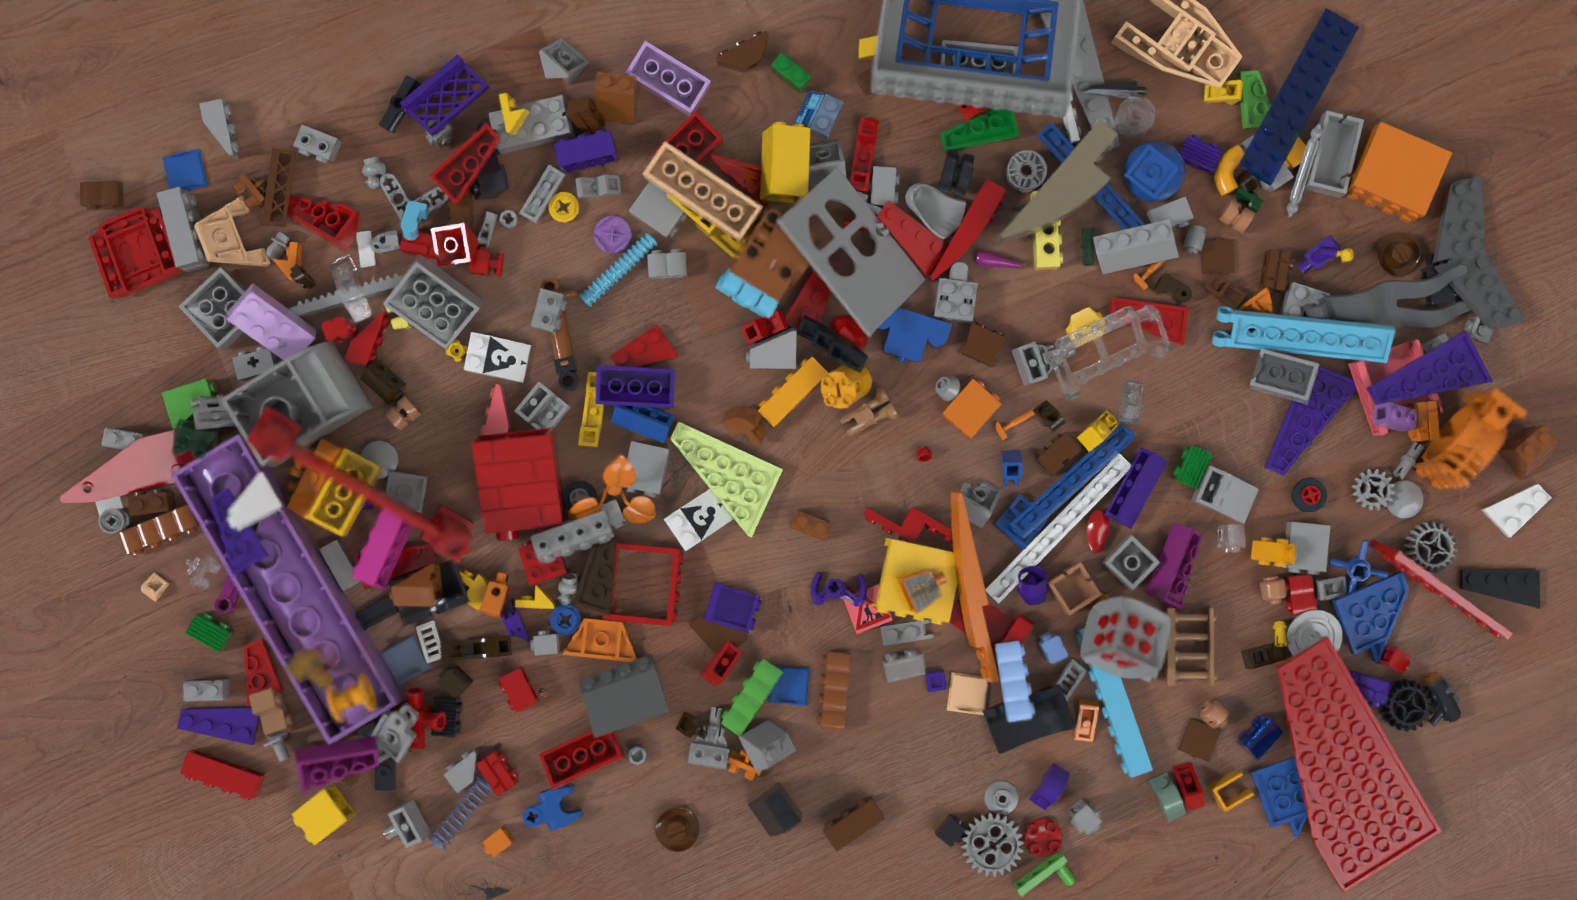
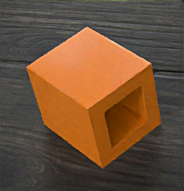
M503 825L482 842L484 845L483 849L489 856L492 855L494 858L510 846L515 839Z

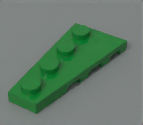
M993 108L985 114L973 117L964 124L961 123L940 133L944 154L948 152V149L959 151L1019 138L1013 111L1006 109L995 110Z

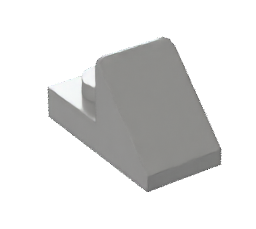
M1345 576L1314 580L1316 598L1319 600L1332 599L1348 594Z

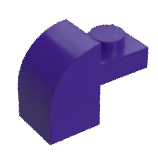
M1053 763L1044 773L1041 784L1031 794L1029 800L1046 810L1051 804H1055L1062 794L1070 773Z

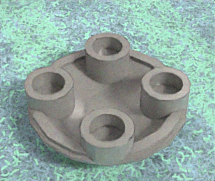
M374 441L362 450V457L383 467L378 479L388 477L389 471H395L399 465V458L395 448L387 442Z
M1401 480L1393 483L1395 486L1391 488V491H1394L1395 494L1390 495V498L1393 500L1392 502L1386 501L1388 510L1399 518L1415 516L1423 505L1421 489L1410 481Z

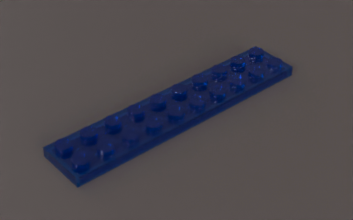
M1327 8L1323 11L1237 165L1238 168L1269 186L1274 182L1359 26Z

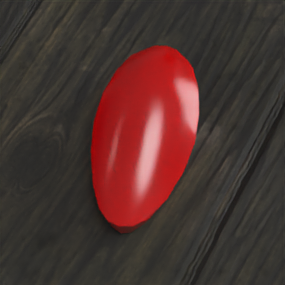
M1096 509L1091 514L1087 525V540L1090 549L1094 553H1099L1103 549L1109 534V519L1101 509Z

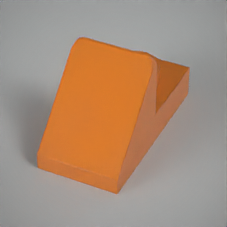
M290 242V246L287 247L286 257L288 260L273 259L287 278L293 282L295 281L290 276L292 273L290 269L296 264L301 266L303 245L298 242Z

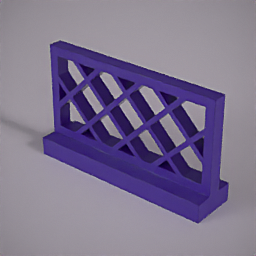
M457 54L402 100L400 104L404 112L433 137L490 87ZM464 71L469 73L468 79H459V76ZM480 83L482 85L478 90H471V84ZM449 84H454V91H444V89ZM458 84H468L467 91H458ZM467 95L464 102L457 103V96ZM440 96L439 103H430L432 98ZM444 96H453V103H443ZM426 108L425 115L417 116L415 114L419 109ZM429 108H439L438 115H429ZM443 108H452L450 114L442 115ZM428 120H438V124L431 129L428 126Z

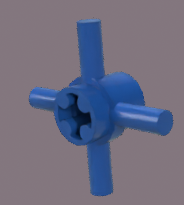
M1367 540L1362 541L1358 556L1352 557L1348 562L1334 558L1329 559L1328 565L1346 569L1351 577L1347 593L1355 591L1358 581H1365L1370 575L1385 579L1388 577V571L1370 567L1369 562L1365 559L1370 546V542ZM1356 566H1363V570L1359 568L1357 572H1354Z

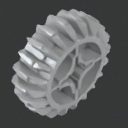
M1423 522L1422 526H1415L1416 531H1409L1412 537L1406 536L1405 539L1409 541V544L1403 545L1409 551H1405L1404 554L1410 555L1409 559L1430 574L1433 571L1434 573H1439L1440 569L1446 570V565L1451 566L1453 564L1450 558H1457L1453 554V551H1458V548L1453 547L1454 544L1458 543L1457 540H1452L1455 534H1448L1450 529L1448 527L1443 528V524L1438 523L1436 525L1435 522H1430L1429 524ZM1433 532L1426 541L1420 540L1424 534ZM1441 539L1443 541L1444 548H1442L1440 545ZM1426 545H1431V547H1433V549L1437 551H1431V548H1429V546ZM1418 547H1419V548L1421 549V551H1422L1421 556L1419 555ZM1436 554L1442 555L1436 562L1429 563Z

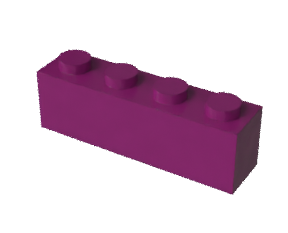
M1177 523L1173 524L1165 546L1162 548L1161 556L1158 560L1160 563L1154 568V573L1147 585L1145 594L1183 610L1185 603L1182 602V599L1189 589L1186 583L1188 576L1193 573L1192 559L1197 557L1202 533Z
M376 736L296 749V764L301 794L308 793V790L315 787L318 789L324 787L328 782L343 780L345 776L352 773L356 775L379 766Z

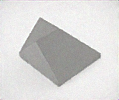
M563 38L556 40L539 51L545 78H563L569 84L590 63Z

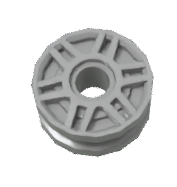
M1023 150L1016 153L1010 159L1006 167L1005 177L1013 190L1020 193H1030L1038 189L1044 182L1047 175V165L1039 153L1032 150ZM1022 168H1028L1031 175H1024Z

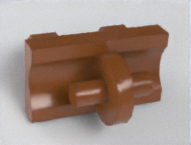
M244 173L240 174L239 180L232 186L233 191L238 196L246 191L250 196L244 199V204L249 210L258 206L260 208L264 207L265 198L261 193L263 195L266 194L264 187L267 185L265 179L258 181L254 177L250 181Z

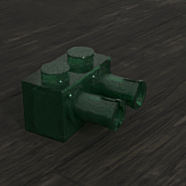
M180 419L175 427L172 451L176 455L179 451V455L192 451V455L196 459L199 455V459H203L206 453L217 447L219 428L196 430L195 422Z

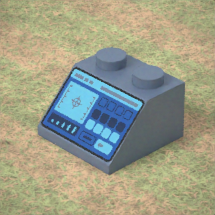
M808 90L793 124H803L804 127L810 128V134L827 141L843 108V101L824 93Z

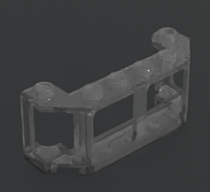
M1145 305L1141 310H1134L1133 306L1125 307L1057 339L1054 343L1055 350L1053 352L1049 351L1046 356L1056 373L1061 387L1060 393L1066 400L1077 398L1082 392L1079 384L1087 383L1091 378L1103 375L1112 368L1120 367L1131 359H1137L1146 352L1153 357L1160 358L1172 351L1159 311L1152 305ZM1146 320L1151 322L1157 321L1163 341H1146L1140 323ZM1131 323L1136 343L1108 356L1101 336ZM1094 340L1100 360L1082 370L1071 373L1066 359L1069 357L1068 352ZM1061 365L1067 377L1065 383L1058 368Z

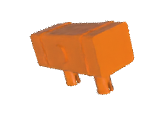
M321 438L316 449L313 446L307 447L308 450L335 465L343 450L347 449ZM307 466L299 483L291 480L287 484V490L292 492L293 495L286 508L308 519L307 516L328 477Z

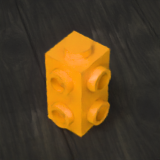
M1261 537V541L1253 540L1251 559L1259 560L1258 564L1270 565V562H1274V566L1286 567V564H1295L1297 545L1289 544V540L1277 539L1276 543L1273 542L1272 538Z

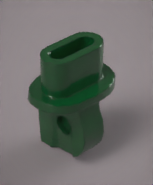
M1240 187L1235 194V198L1238 201L1247 204V208L1256 213L1264 201L1257 196V192L1252 195Z

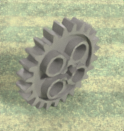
M989 812L988 818L981 814V820L974 817L975 824L973 825L968 822L970 830L966 829L964 831L967 836H961V839L966 842L960 845L961 848L966 849L962 852L963 856H968L965 860L966 863L972 862L971 868L978 867L977 872L979 874L984 870L986 876H988L990 871H992L994 877H996L997 871L1004 875L1003 869L1005 868L1010 872L1009 865L1017 866L1014 860H1021L1018 852L1024 851L1019 847L1024 842L1018 840L1023 835L1022 833H1016L1019 827L1017 825L1012 827L1014 823L1012 819L1006 822V815L1000 819L999 813H996L995 817H993L991 812ZM994 826L1000 828L997 835L990 834V829ZM1002 835H1007L1005 838L1000 839ZM977 837L984 839L983 844L980 846L974 845V840ZM989 841L995 842L994 848L990 846ZM1003 843H1010L1008 851L1001 850ZM987 854H994L993 861H985V856Z

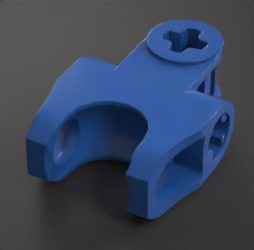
M574 784L562 786L555 790L550 788L538 793L540 803L531 805L525 810L523 822L529 827H536L547 823L549 831L565 827L584 815L582 809L566 811L561 804L562 797L576 790ZM531 812L538 815L535 820L529 817Z

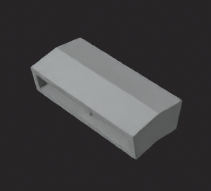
M337 539L319 549L343 592L361 582L352 578L355 564L341 539Z

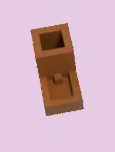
M738 406L729 409L722 420V423L732 436L745 432L754 446L760 445L766 434L764 427L759 422L762 415L751 407Z

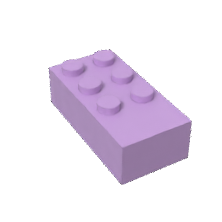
M644 41L625 75L636 76L640 87L689 117L696 111L711 86V80L647 41Z
M253 283L228 311L227 320L283 360L306 349L316 338V329Z

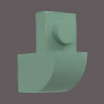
M1167 773L1149 780L1158 798L1159 806L1168 822L1186 815L1179 792Z

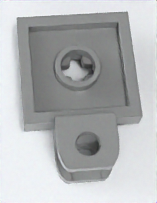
M405 704L399 711L394 713L388 709L383 713L370 736H376L377 745L397 763L404 758L416 737V734L410 728L417 721L418 713L408 704Z

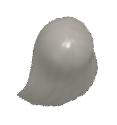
M924 183L913 184L905 195L907 207L939 238L947 239L959 228L965 214L966 201L950 197Z

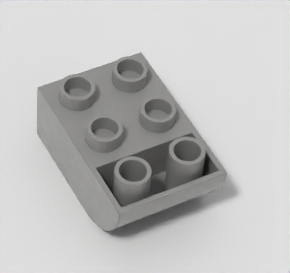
M332 342L316 344L288 357L220 399L245 440L268 405L303 425L294 442L305 448L373 407ZM247 442L261 466L276 467L291 458L286 454L282 461L276 462L253 449L252 444Z

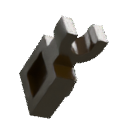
M687 712L683 713L676 727V730L689 738L694 735L705 739L708 734L707 731L697 726L699 720Z

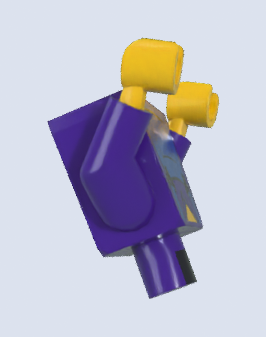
M1328 235L1304 254L1306 259L1299 263L1298 267L1305 274L1313 267L1317 270L1328 260L1341 256L1342 262L1351 261L1354 258L1353 250L1350 248L1342 249L1334 238Z

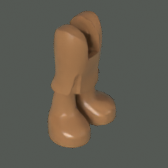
M882 386L876 389L875 397L870 401L864 402L860 407L846 413L839 419L842 425L850 422L853 418L858 423L846 431L848 436L856 435L884 418L892 420L899 418L891 402L873 413V409L890 401Z

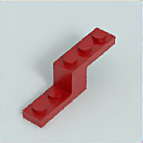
M913 507L910 508L900 526L869 508H866L863 513L866 516L864 520L873 525L877 522L883 526L881 530L890 535L893 532L899 535L898 539L900 541L914 543L924 524L928 525L926 527L927 530L934 534L940 532L944 535V540L953 544L952 530Z

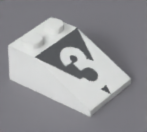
M471 332L464 370L524 383L531 345Z
M709 489L664 520L684 550L687 551L734 518L712 490Z

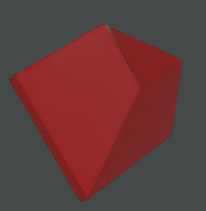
M466 223L431 228L437 267L473 261L479 240Z

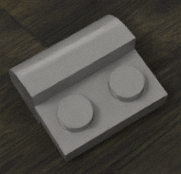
M538 382L515 409V412L536 429L555 428L571 407L545 385Z

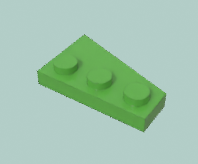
M1240 71L1237 73L1238 80H1243L1242 98L1240 100L1243 130L1281 127L1280 121L1275 116L1274 106L1270 104L1267 97V90L1259 71Z

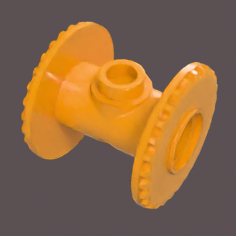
M359 675V686L350 684L341 692L338 691L333 683L327 686L328 703L333 716L338 722L344 721L345 709L365 704L370 712L376 710L374 690L367 675Z

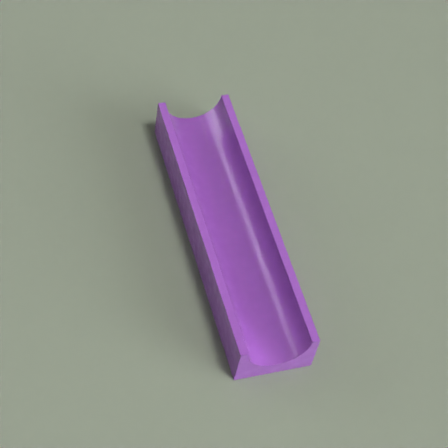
M238 434L171 474L328 744L340 740L388 709L407 700L369 634L363 629L355 614L356 612L345 593L341 590L299 515L286 508L290 500L271 467L260 465L242 435ZM263 472L282 505L281 510L251 525L269 556L239 574L232 576L231 565L226 556V548L220 535V527L216 521L210 498L226 488H230L235 499L238 500L255 477ZM359 675H367L374 690L376 710L370 712L365 704L345 709L344 721L338 722L333 716L328 703L327 686L333 683L338 691L341 692L350 684L359 686Z

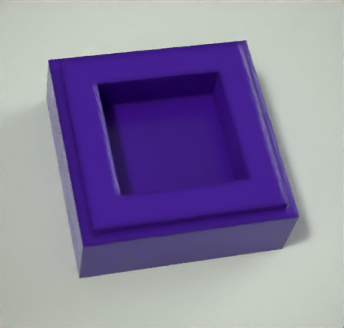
M944 670L925 673L928 693L947 690Z

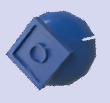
M1160 140L1147 141L1144 144L1138 145L1129 153L1123 166L1124 183L1129 191L1136 198L1148 203L1166 201L1179 191L1185 179L1182 175H1186L1183 157L1174 146Z

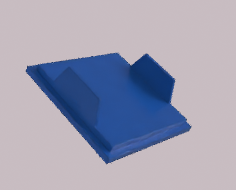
M200 149L163 157L169 189L180 187L188 191L208 186Z
M776 665L784 673L771 691L769 703L807 706L810 668Z

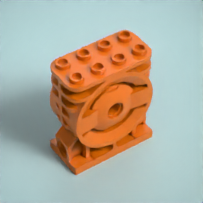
M1496 388L1465 394L1462 401L1468 405L1456 412L1440 429V439L1430 442L1425 454L1421 457L1424 462L1416 463L1414 466L1416 469L1415 473L1422 478L1429 479L1431 481L1430 484L1438 490L1468 488L1470 486L1468 481L1476 478L1477 474L1491 461L1503 444L1507 434L1506 426L1510 420L1523 419L1528 412Z

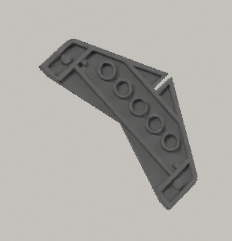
M1480 176L1449 184L1445 191L1433 263L1446 260L1449 263L1437 265L1434 268L1438 273H1441L1445 269L1460 263L1467 266L1468 271L1465 275L1452 280L1448 284L1489 329L1495 330L1523 323L1521 311L1486 254L1483 185Z

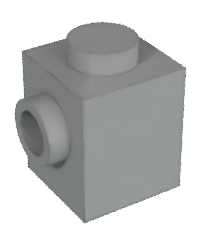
M550 630L538 631V635L533 636V640H531V651H534L535 656L560 653L559 634H550Z

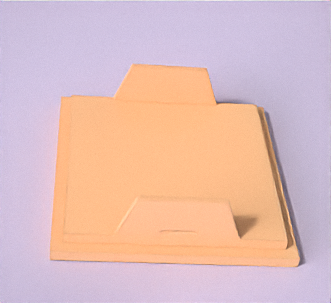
M951 672L947 711L984 715L983 711L986 710L989 681L978 675Z

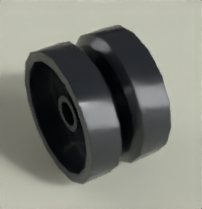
M948 149L938 191L948 193L953 182H955V195L965 197L973 174L975 155L965 153L960 164H958V151Z

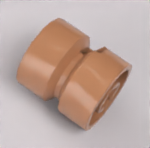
M1231 199L1218 220L1226 225L1231 224L1232 229L1242 234L1254 218L1255 212L1247 207L1241 208L1242 205L1239 202Z
M406 395L397 402L396 407L392 406L385 412L388 420L399 431L404 430L409 425L410 420L414 421L422 414ZM402 408L408 413L407 416L401 411Z

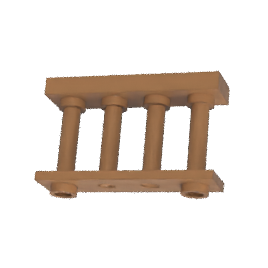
M1163 607V613L1171 620V631L1164 658V684L1176 686L1178 679H1206L1207 685L1214 686V681H1217V671L1214 670V623L1217 622V614L1214 612V608L1206 607V614H1186L1175 612V608ZM1178 621H1206V633H1178V631H1175V623H1178ZM1206 641V652H1178V650H1175V642ZM1178 660H1206V672L1175 670V662H1178Z

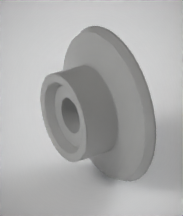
M1000 780L988 786L985 791L984 801L992 813L1006 815L1016 808L1019 795L1013 784ZM1005 796V800L1000 802L999 797Z

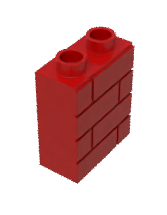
M554 427L477 436L472 442V450L485 534L496 533V540L509 541L520 537L519 530L534 529V533L537 535L557 526H562L566 518V512L563 503V490Z

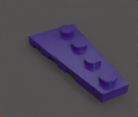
M226 488L211 497L210 500L215 518L219 524L220 535L226 548V556L231 565L232 576L239 574L269 556L251 525L238 532L236 527L232 529L228 523V511L237 501L230 488Z
M252 707L182 709L177 729L254 745L260 716L253 714Z

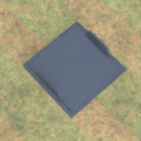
M414 634L380 652L398 686L432 668L430 663L427 664L423 650Z

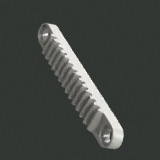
M395 273L393 278L388 275L386 280L379 278V282L372 280L371 284L365 282L364 286L357 284V288L350 286L349 290L343 288L342 293L336 290L334 294L329 292L327 297L320 295V299L313 297L312 301L305 299V303L298 301L297 306L288 309L300 318H304L392 292L403 275L400 276Z

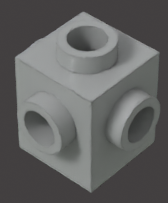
M431 120L428 126L432 129L438 124V120ZM448 123L433 137L426 131L427 135L425 137L432 146L435 144L441 149L443 146H448L452 139H454L452 133L454 129Z

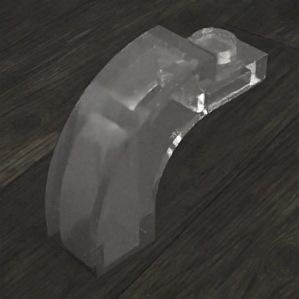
M350 255L331 262V271L336 288L354 323L372 317L373 313L360 288L357 279L358 271Z

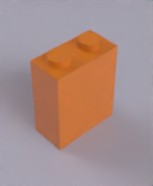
M972 379L941 414L969 440L1001 406L1000 398L995 393L986 391L984 389L986 386L978 379L976 381Z

